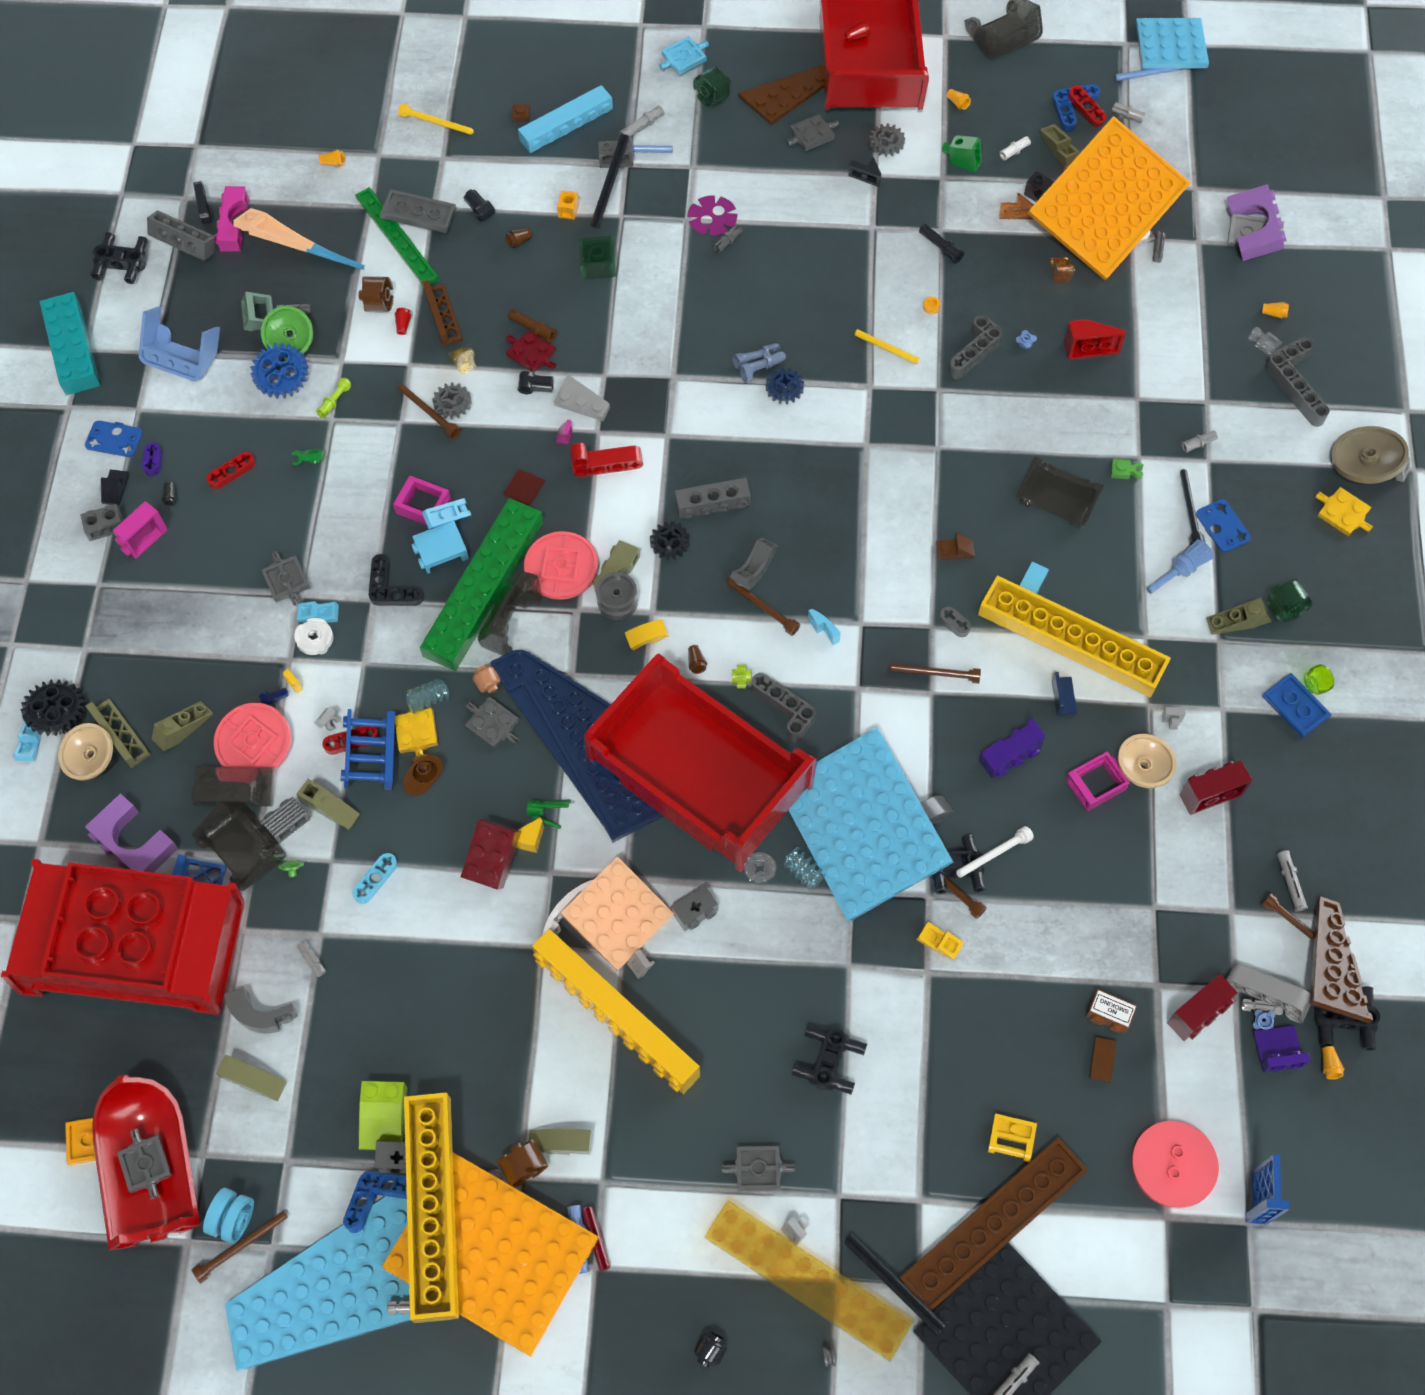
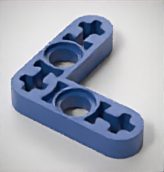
M1097 85L1081 86L1094 101L1099 98L1100 88ZM1071 88L1056 90L1052 99L1060 126L1067 132L1073 131L1077 123L1072 107L1073 103L1068 98ZM1065 108L1069 112L1064 113L1061 111V109Z
M374 1171L364 1172L358 1179L343 1218V1224L351 1233H357L363 1229L376 1195L407 1199V1189L406 1191L403 1189V1187L407 1188L406 1176ZM393 1181L391 1188L383 1189L386 1182ZM367 1198L364 1205L357 1206L359 1199ZM356 1218H357L358 1221H357V1222H353V1224L351 1225V1224H350L351 1221H355Z

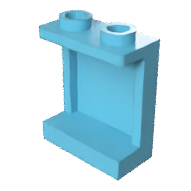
M454 521L412 536L414 543L411 544L415 555L419 553V565L421 569L425 568L427 574L431 573V567L460 557L462 561L469 559L467 549Z

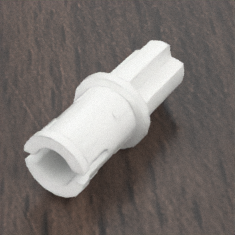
M1026 136L1017 142H1011L1007 148L1000 151V157L1006 161L1011 156L1018 155L1020 150L1031 144L1029 137Z

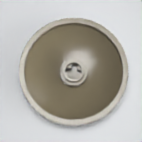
M1378 426L1352 429L1341 435L1332 448V464L1335 470L1348 480L1365 484L1380 483L1396 477L1406 467L1409 457L1408 445L1404 438L1393 430Z

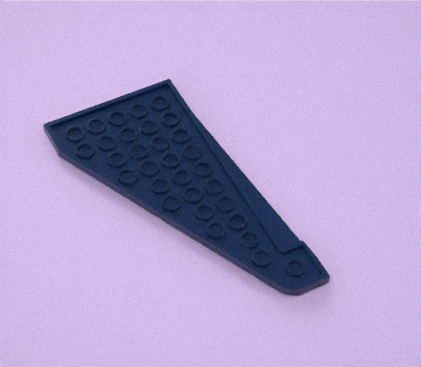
M513 650L490 662L499 675L501 684L602 824L612 843L664 817L621 785L619 778L596 760L592 762L587 759L584 736L593 723L611 705L610 703L525 650Z

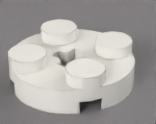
M310 618L307 622L300 624L296 628L294 639L299 650L305 654H325L333 642V632L323 619ZM314 633H317V639L312 640L311 638H309L310 636H313Z

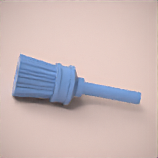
M1197 539L1185 552H1181L1179 556L1173 558L1174 566H1172V570L1147 587V591L1152 594L1176 575L1190 576L1191 573L1197 570V567L1214 559L1213 551L1203 540Z

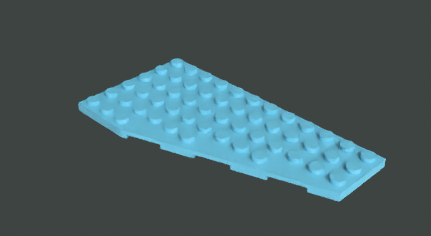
M385 1196L372 1205L365 1226L361 1231L351 1233L343 1224L225 1303L236 1371L245 1370L410 1321V1314L400 1315L399 1312H397V1315L387 1314V1303L389 1301H397L399 1303V1301L410 1300L409 1284L382 1268L383 1263L408 1224L407 1199ZM356 1218L355 1221H351L350 1224L352 1225L353 1222H357V1221H358L357 1218Z

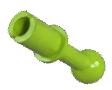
M341 378L338 380L337 389L330 397H325L321 406L316 410L319 417L326 418L331 409L336 407L335 401L343 392L351 388L349 379Z

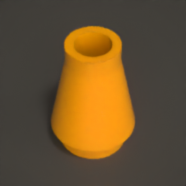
M950 89L946 94V97L959 110L967 109L971 103V98H969L968 94Z
M339 150L320 154L319 162L321 165L341 167V165L345 164V155L343 151Z
M1285 302L1263 304L1262 314L1279 319L1287 318L1289 304H1285Z
M1333 1046L1322 1048L1323 1074L1326 1075L1327 1079L1343 1077L1345 1069Z

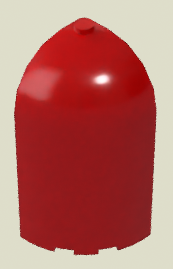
M129 1075L117 1077L101 1093L95 1107L92 1123L93 1145L109 1250L135 1247L138 1242L150 1239L151 1243L167 1239V1234L169 1233L182 1234L200 1225L183 1117L178 1102L167 1088L154 1080L129 1077ZM133 1129H139L141 1140L149 1139L156 1135L160 1136L172 1173L171 1177L156 1184L159 1197H155L152 1200L147 1188L134 1193L129 1192L117 1152L133 1144L130 1131Z

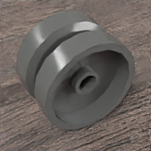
M621 572L609 573L599 580L596 586V598L601 614L611 620L629 618L638 606L637 586L634 580L628 574Z

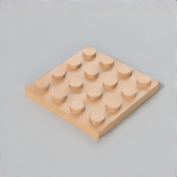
M617 856L560 914L618 971L630 959L633 953L638 951L674 913Z

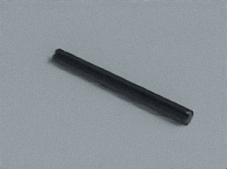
M621 134L591 220L592 227H600L629 140L628 135Z
M853 1234L845 1238L844 1244L937 1335H940L945 1330V1324Z

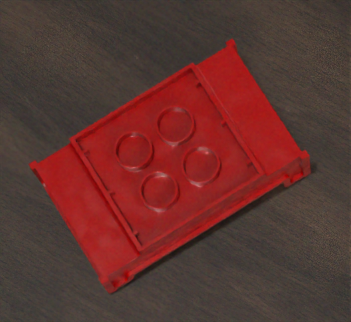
M819 0V23L824 88L826 92L825 109H830V107H918V110H923L929 74L928 68L925 67L918 0ZM860 21L866 22L870 34L866 38L848 42L844 33Z
M659 653L650 660L593 723L584 736L587 759L592 762L596 760L619 778L621 785L711 852L715 849L735 864V869L739 872H742L745 867V861L806 789L810 790L814 783L817 759L799 748H795L791 754L681 676L677 667Z
M32 859L33 871L6 971L2 970L0 976L18 995L43 997L44 992L47 991L188 1008L194 1012L220 1016L245 904L236 883L229 882L228 886L196 882L192 877L70 862H68V866L44 864L39 859Z

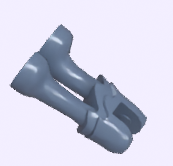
M774 343L762 346V349L758 351L733 354L732 362L735 369L740 370L743 382L749 383L752 381L755 371L766 368V370L771 369L773 366L782 363L786 359V354L780 352L781 346ZM762 357H763L762 360L748 363V362H750V361H753V360H756V359H759V358H762Z

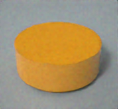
M933 296L927 297L923 302V310L928 314H936L940 310V300Z

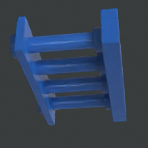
M348 709L347 716H343V727L346 728L345 770H341L340 781H344V788H348L349 780L380 781V783H384L383 790H391L393 783L395 711H387L386 718L379 720L351 718L352 709ZM351 726L382 727V729H386L385 736H351ZM350 744L381 745V747H385V753H381V755L350 754ZM349 762L381 763V765H384V771L380 773L349 772Z

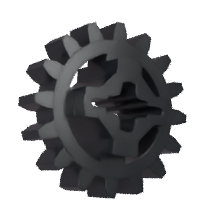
M671 521L670 525L664 522L662 527L658 524L657 530L653 529L652 535H650V547L653 548V553L659 552V558H662L664 555L666 560L670 556L674 560L676 555L682 557V551L687 552V546L690 545L689 533H686V528H681L680 523L675 526L673 521Z

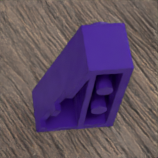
M1033 718L1027 720L1028 725L1020 731L1017 728L1012 731L1014 735L1005 740L1000 739L981 753L979 762L992 779L996 776L1002 777L1008 772V769L1012 767L1017 768L1027 758L1030 757L1032 759L1040 754L1046 735Z

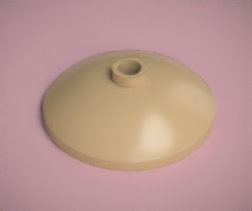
M84 723L71 729L63 738L58 751V761L62 771L67 776L81 781L90 780L100 775L106 769L112 757L113 743L111 736L103 727L93 723Z
M1149 734L1133 735L1123 742L1118 751L1117 759L1120 770L1130 782L1137 786L1158 788L1167 784L1175 774L1177 765L1175 754L1165 741Z

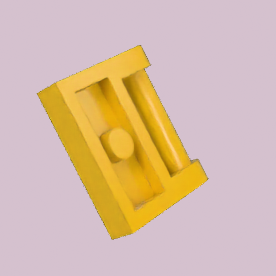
M995 1114L987 1152L1011 1155L1030 1162L1037 1123ZM997 1138L1026 1144V1148L1022 1150L997 1144Z

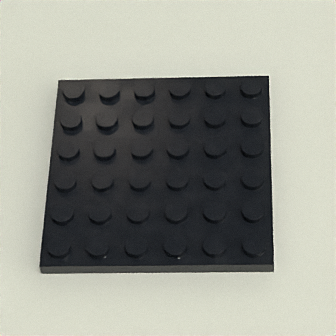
M1009 1242L964 1281L933 1312L946 1326L940 1335H937L924 1321L913 1331L915 1336L969 1395H993L1010 1376L1013 1367L1017 1368L1028 1353L1035 1357L1040 1364L1028 1375L1026 1383H1022L1012 1395H1050L1102 1342Z

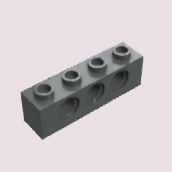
M158 210L147 217V234L204 261L215 254V236Z
M740 478L675 490V501L679 518H691L695 515H708L717 511L724 512L733 508H745L751 505V494L747 478Z

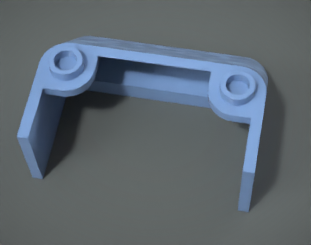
M160 306L144 311L139 344L140 361L145 365L191 381L201 379L217 355L220 327H214L202 332L200 351L171 342L169 328L160 324Z

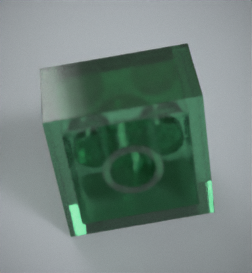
M613 236L579 238L582 279L616 277Z

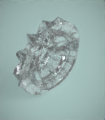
M763 852L750 855L745 861V875H747L750 881H754L757 884L766 883L775 874L776 864L774 859ZM764 864L765 872L759 871L756 873L757 868L755 865L761 866Z

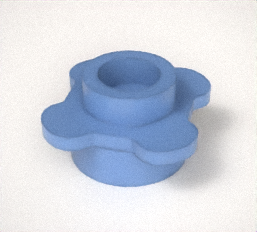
M1023 330L1021 335L1016 338V342L1024 349L1031 348L1033 342L1037 341V337L1031 335L1027 330Z
M1261 1009L1255 1010L1253 1027L1257 1030L1260 1028L1264 1030L1272 1029L1275 1017L1274 1012H1264Z

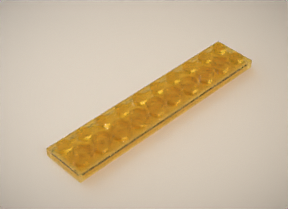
M727 1200L704 1237L889 1362H891L913 1324L911 1320L729 1200Z

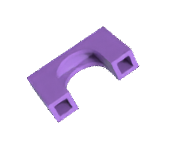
M1268 184L1227 196L1231 216L1233 213L1241 215L1261 214L1268 218L1267 224L1261 230L1237 238L1243 261L1285 249L1283 243L1287 241L1285 232L1280 231V228L1283 227L1281 217L1277 218L1276 214H1279L1277 203L1273 204V200H1276L1274 190L1269 189Z
M120 793L85 826L90 832L87 836L95 843L99 841L102 844L100 848L107 855L112 853L115 856L113 860L121 868L125 865L129 870L154 873L179 848L161 830L140 848L134 850L120 848L118 845L119 833L139 813L134 805Z

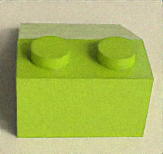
M362 1081L359 1110V1150H375L376 1141L403 1142L405 1122L404 1097H407L408 1092L404 1082Z

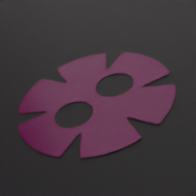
M714 195L701 197L698 199L701 206L692 203L688 210L687 217H696V219L689 221L691 227L701 234H705L708 228H710L711 236L727 232L723 224L733 227L738 217V214L728 213L735 210L736 207L730 200L722 196L718 199L717 203H715ZM722 206L724 213L722 215H715L713 208ZM708 215L712 218V223L704 225L701 223V218Z

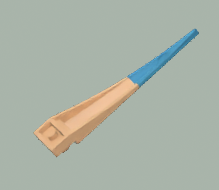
M250 208L234 219V227L240 228L242 231H249V235L364 270L363 264L343 257L310 241L265 212Z

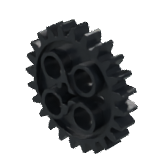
M51 679L49 684L43 681L42 687L35 685L36 690H29L30 696H24L26 702H21L23 708L20 711L27 727H31L33 732L37 730L39 735L44 731L47 736L51 732H54V735L57 736L58 731L65 734V729L71 730L72 724L79 725L77 719H83L82 713H86L84 708L86 702L83 693H81L80 688H76L74 683L69 685L67 680L63 684L60 679L56 683H53Z

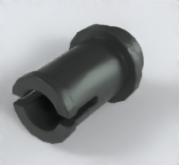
M166 482L163 485L164 496L162 497V502L165 506H173L177 501L175 497V484Z

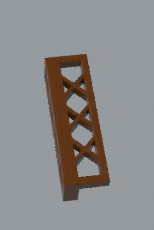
M429 280L423 281L424 292L442 346L463 341L444 284L431 287ZM443 291L440 298L435 297L433 293ZM440 304L448 306L445 311L438 309ZM445 317L452 319L449 325L443 323ZM450 331L457 333V336L448 338L447 335Z

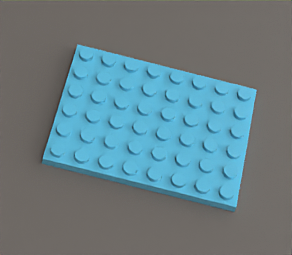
M878 727L817 761L813 787L810 790L806 789L789 809L848 922L954 863Z

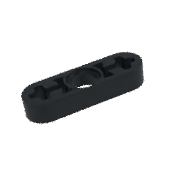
M202 181L193 182L202 224L211 222L204 185Z

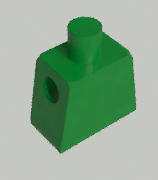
M957 135L951 144L944 142L942 152L950 154V163L952 165L976 173L982 162L981 138Z

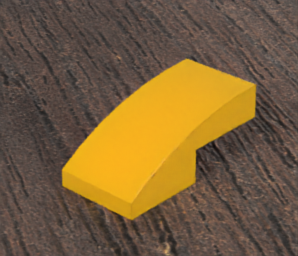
M662 619L642 624L625 632L629 646L633 651L649 642L654 644L669 636Z
M930 922L925 923L916 938L920 943L952 960L956 958L964 944L963 941L948 931L943 932Z

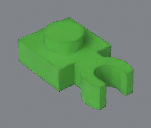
M1112 459L1111 478L1129 479L1130 475L1140 479L1143 476V472H1138L1137 470H1142L1144 464L1136 463L1131 465V460Z

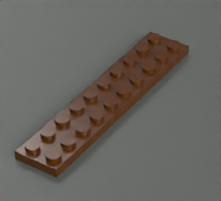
M1058 1137L899 1279L932 1311L1079 1180L1088 1169Z

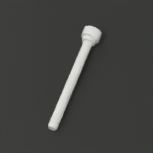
M1026 826L1017 830L1015 837L957 870V876L960 878L1018 843L1026 844L1033 840L1032 831Z

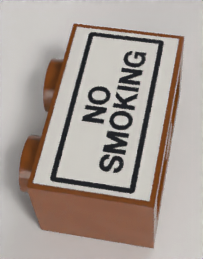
M1097 990L1086 1017L1090 1018V1021L1097 1025L1104 1024L1110 1027V1030L1113 1032L1126 1033L1137 1006Z

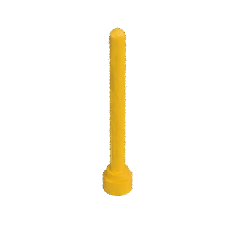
M401 103L399 106L398 116L400 117L412 116L469 135L474 133L472 128L412 110L407 104Z

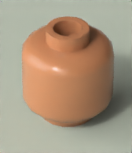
M483 665L473 672L472 680L480 692L491 694L499 689L497 685L501 680L494 667Z

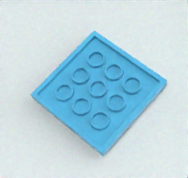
M1201 18L1136 19L1135 24L1142 69L1208 68L1209 60Z

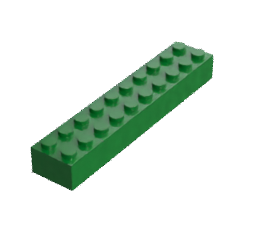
M508 499L420 645L424 658L457 671L543 525L542 511L513 499Z

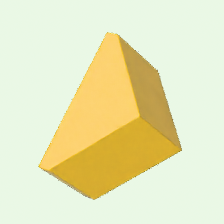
M541 817L518 829L521 831L517 849L537 853L544 830Z

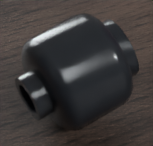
M712 1331L709 1334H702L694 1349L695 1355L698 1357L697 1362L707 1368L710 1365H719L727 1350V1346L724 1343L725 1339Z

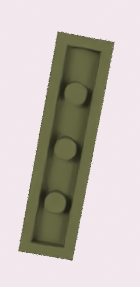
M107 699L97 707L93 702L86 705L97 723L109 733L113 745L130 768L151 755L110 699ZM110 706L112 708L111 715L103 716L100 712ZM113 721L122 722L120 730L112 729ZM123 734L132 735L130 743L121 742ZM133 748L143 750L144 753L135 759L132 757Z

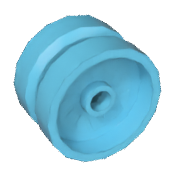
M222 1188L216 1194L207 1210L203 1232L215 1238L221 1235L223 1241L231 1244L237 1243L250 1222L254 1209V1199L245 1195L237 1197L235 1191Z

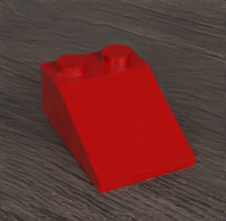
M1090 320L1070 321L1063 342L1067 358L1070 360L1120 354L1126 331Z

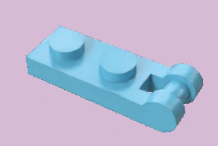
M465 498L422 511L428 529L472 516L470 510L466 508Z

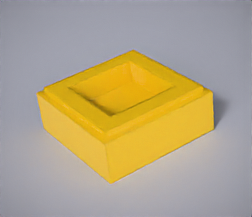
M289 669L285 670L283 676L286 682L298 694L303 690L299 681Z

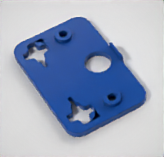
M95 421L85 442V447L91 451L132 457L136 452L143 432L138 427L127 426L120 422ZM113 429H122L119 435L112 434ZM94 439H96L97 443L99 444L94 445V447H91L90 442H93ZM128 446H130L132 451H128V453H125V450H123L122 448H127Z
M1220 499L1197 510V518L1220 551L1228 552L1250 541L1251 535L1226 500ZM1218 504L1226 506L1224 509L1225 513L1222 510H1217ZM1217 525L1220 527L1221 532L1213 533L1210 527ZM1237 532H1240V534H1245V540H1242L1241 538L1238 539Z

